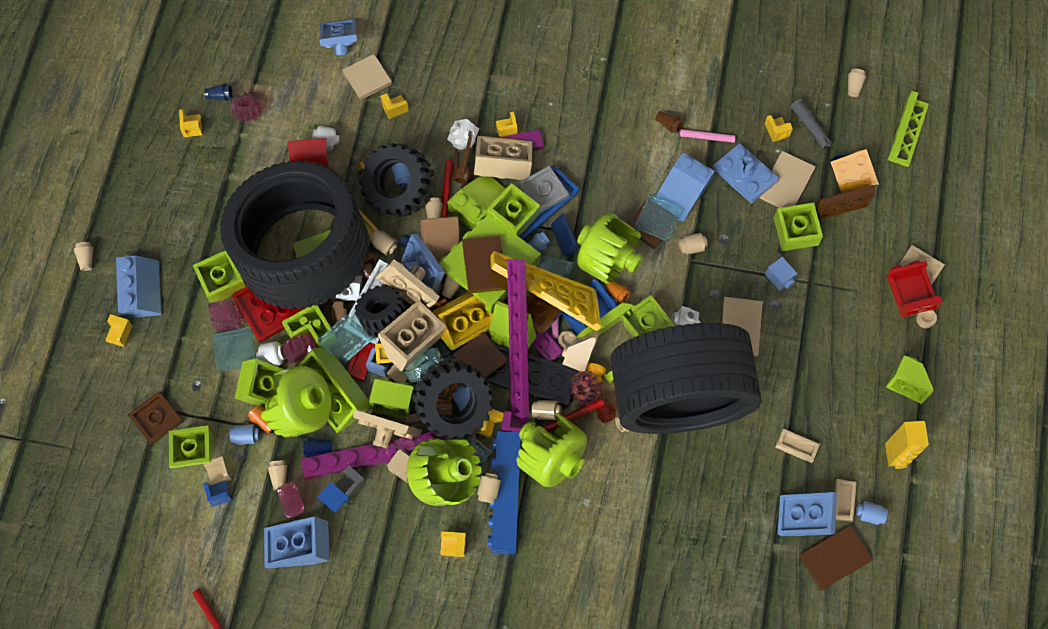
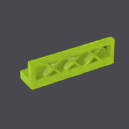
M911 91L907 98L887 159L906 167L910 165L929 103L917 100L918 93ZM914 105L923 108V111L915 114L913 111ZM914 120L917 128L911 130L908 124L909 121ZM907 135H909L913 141L908 145H906L903 141L904 137ZM904 150L906 152L907 160L897 157L900 151Z

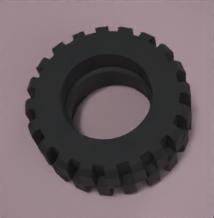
M388 143L387 146H379L377 148L378 151L373 150L369 154L371 156L369 159L365 158L363 162L365 167L360 169L359 174H362V179H359V185L363 186V189L360 190L362 196L367 197L365 201L368 205H372L374 210L383 214L401 217V215L409 216L411 212H418L420 210L419 206H425L428 202L426 200L427 196L431 197L433 193L430 191L431 186L434 187L435 183L434 180H431V177L434 176V171L429 169L431 166L429 160L425 159V155L404 144ZM403 163L409 170L410 182L402 195L393 198L385 190L384 178L387 171L393 165Z
M449 359V363H446L444 360L438 362L439 366H430L428 368L429 372L427 374L423 373L420 376L421 383H416L415 389L417 393L413 395V400L416 402L414 407L421 421L435 435L439 437L444 436L450 440L453 439V436L457 439H463V435H473V431L476 428L480 430L483 427L482 422L484 420L488 421L490 417L488 411L493 409V404L490 401L494 399L493 393L490 391L491 386L477 368L465 361L460 360L457 362L455 359ZM454 383H463L468 386L470 390L469 402L461 412L454 415H443L437 410V398L445 387Z

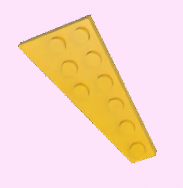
M494 251L490 256L491 269L508 278L507 259L513 258ZM525 263L526 287L528 291L598 332L601 328V320L595 288Z

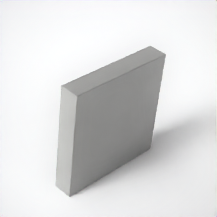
M550 165L518 183L520 190L541 206L539 214L569 197L568 191Z

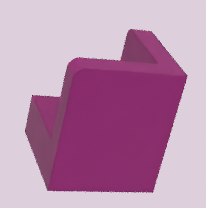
M504 411L501 432H520L527 423V419L513 417L512 412Z

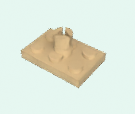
M394 259L375 277L384 285H387V287L392 286L394 289H397L403 300L410 306L419 300L429 308L439 299V296L432 288L427 287L421 282L426 276V271L422 267L418 269V265H414L409 272L402 263Z
M354 410L353 418L359 419V424L377 429L373 445L386 449L389 448L392 434L412 439L413 436L420 437L422 432L421 429L366 412Z

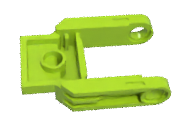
M650 295L636 306L628 303L619 304L600 318L601 328L598 332H600V336L622 321L630 335L636 337L653 330L665 329L670 326L674 327V323L652 295ZM588 326L576 336V339L596 330ZM612 371L604 375L610 384L614 383Z

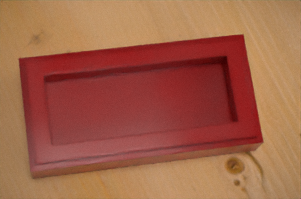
M358 340L347 372L353 379L365 382L368 374L366 363L372 348H375V344Z

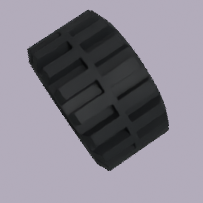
M375 286L373 289H368V292L362 293L361 298L357 300L355 314L364 331L369 336L372 335L377 338L383 329L407 310L401 294L392 286Z

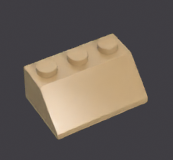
M477 136L474 175L498 177L501 179L509 178L520 181L530 177L532 141Z
M418 300L378 334V337L388 359L403 371L442 337L447 326Z

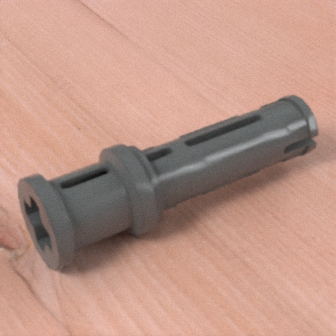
M800 98L790 105L789 109L795 112L800 123L805 124L822 147V150L826 149V147L828 148L832 141H830L813 118V112L806 107L804 99Z

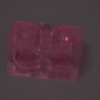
M232 299L208 303L210 321L217 334L241 330L240 323H243L242 314L239 312L238 305H234Z

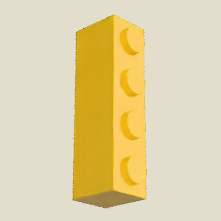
M925 421L904 422L885 443L888 466H895L896 469L906 468L929 445Z

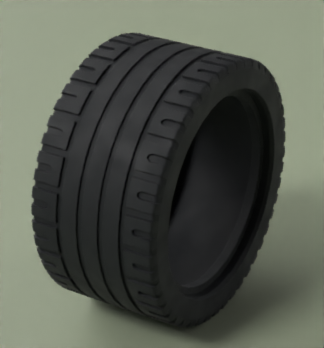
M310 161L281 162L278 165L274 164L269 168H263L262 171L259 170L255 175H251L248 177V180L242 182V185L238 186L236 191L232 193L221 216V241L245 284L260 300L285 309H303L304 307H312V305L317 306L322 302H327L330 298H335L337 294H341L344 289L350 286V283L355 281V277H358L369 251L368 231L347 183L329 167L326 168L322 164L318 165V163H311ZM302 210H320L335 216L333 227L327 238L310 253L287 261H272L257 256L258 247L264 234L281 218Z
M694 323L653 330L633 337V339H629L617 346L610 356L621 426L629 431L643 434L684 433L724 425L756 411L762 403L749 333L745 329L731 324Z

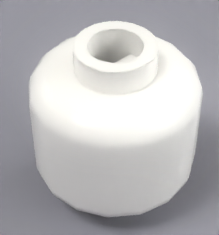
M318 126L317 129L313 130L312 139L327 138V151H332L334 146H338L339 135H336L334 128Z
M278 341L263 343L259 346L258 352H256L257 359L274 366L282 365L287 357L284 345Z

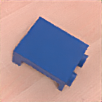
M596 278L593 279L589 287L596 289L601 318L617 307L618 304L614 297H610L606 293L607 290L604 284L598 282ZM565 312L561 314L576 335L588 327Z

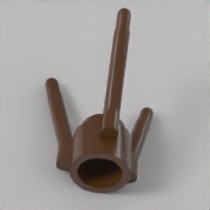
M471 136L468 138L462 165L459 168L458 149L455 148L452 177H454V181L461 184H467L468 181H472L474 175V167L470 172V168L466 166L472 141Z

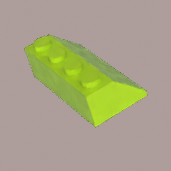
M327 345L311 349L299 366L313 368L327 382L332 396V410L328 422L336 433H340L358 420L353 418L354 410L366 412L371 407L369 400Z

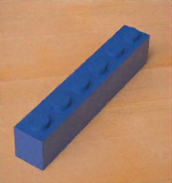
M497 431V438L493 437L492 449H496V457H492L491 469H495V475H498L497 480H501L497 499L494 500V504L490 503V508H493V516L489 515V528H492V535H488V548H491L492 554L516 555L519 488L517 457L520 458L518 454L520 449V432Z

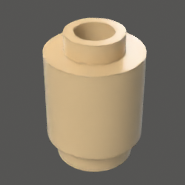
M377 230L370 239V243L373 244L372 246L387 257L394 255L399 249L398 241L384 231Z
M701 233L683 236L682 239L678 240L681 254L685 253L688 255L705 251V247H707L706 237L702 236Z
M538 400V402H533L532 416L538 420L556 421L558 416L555 413L562 414V406L559 405L558 401Z
M486 473L485 477L481 476L477 492L479 501L494 504L501 480H497L498 475Z

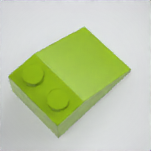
M480 176L460 189L448 201V211L452 215L457 216L458 220L472 231L478 220L486 217L487 208L506 188L490 176Z

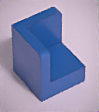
M226 480L213 485H209L208 482L203 483L208 502L212 507L232 501Z
M332 482L317 496L318 500L324 506H328L333 512H337L344 503H350L349 497Z

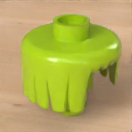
M614 213L602 215L594 225L588 223L581 231L577 243L581 245L577 257L579 268L604 283L614 281V278L619 276L616 271L623 272L627 268L629 269L628 272L635 273L640 267L643 257L640 253L636 254L635 248L630 244L638 246L639 240L637 238L640 239V232L620 220Z
M296 366L276 372L274 375H282L277 387L278 393L268 399L265 404V411L261 412V417L264 421H271L267 423V426L275 430V434L282 435L283 437H295L322 428L328 421L332 410L331 392L323 376L307 366Z
M555 413L560 419L558 420V425L561 427H557L555 432L561 438L551 435L541 426L536 427V423L533 422L526 423L519 433L524 450L519 449L518 451L520 458L517 457L518 467L539 484L549 488L558 485L566 477L571 479L578 474L584 464L582 456L587 446V436L584 431L560 413Z
M431 438L421 442L413 449L407 462V480L412 492L420 501L432 506L455 505L468 500L476 492L474 487L480 484V477L476 476L482 473V468L475 466V464L480 462V457L472 455L476 453V450L473 446H468L469 442L467 440Z

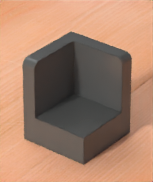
M348 466L344 470L345 476L336 487L351 500L365 484V480Z

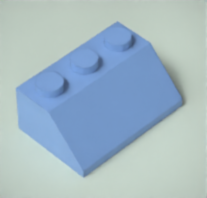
M140 256L117 257L118 312L122 318L162 315L160 262Z

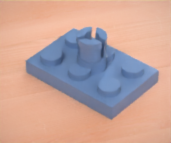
M348 19L320 23V45L326 48L334 47L335 55L349 53L347 45L357 42L356 20Z
M740 143L713 165V170L751 204L779 181V178Z
M411 234L401 263L409 272L414 265H418V269L422 267L426 271V276L421 282L437 293L445 272L419 234Z
M828 492L780 495L777 535L835 534L837 494Z

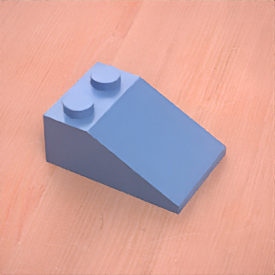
M682 153L652 203L672 217L684 222L711 183L715 171Z
M314 516L264 528L265 568L313 565L330 561L328 521Z

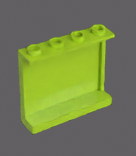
M489 214L484 219H479L475 228L472 231H468L463 239L500 236L504 255L514 259H525V263L537 266L540 263V252ZM461 241L452 247L451 252L447 256H443L440 259L439 265L445 274L468 290ZM506 278L507 290L471 294L486 304L485 310L492 314L497 301L502 303L508 297V278Z

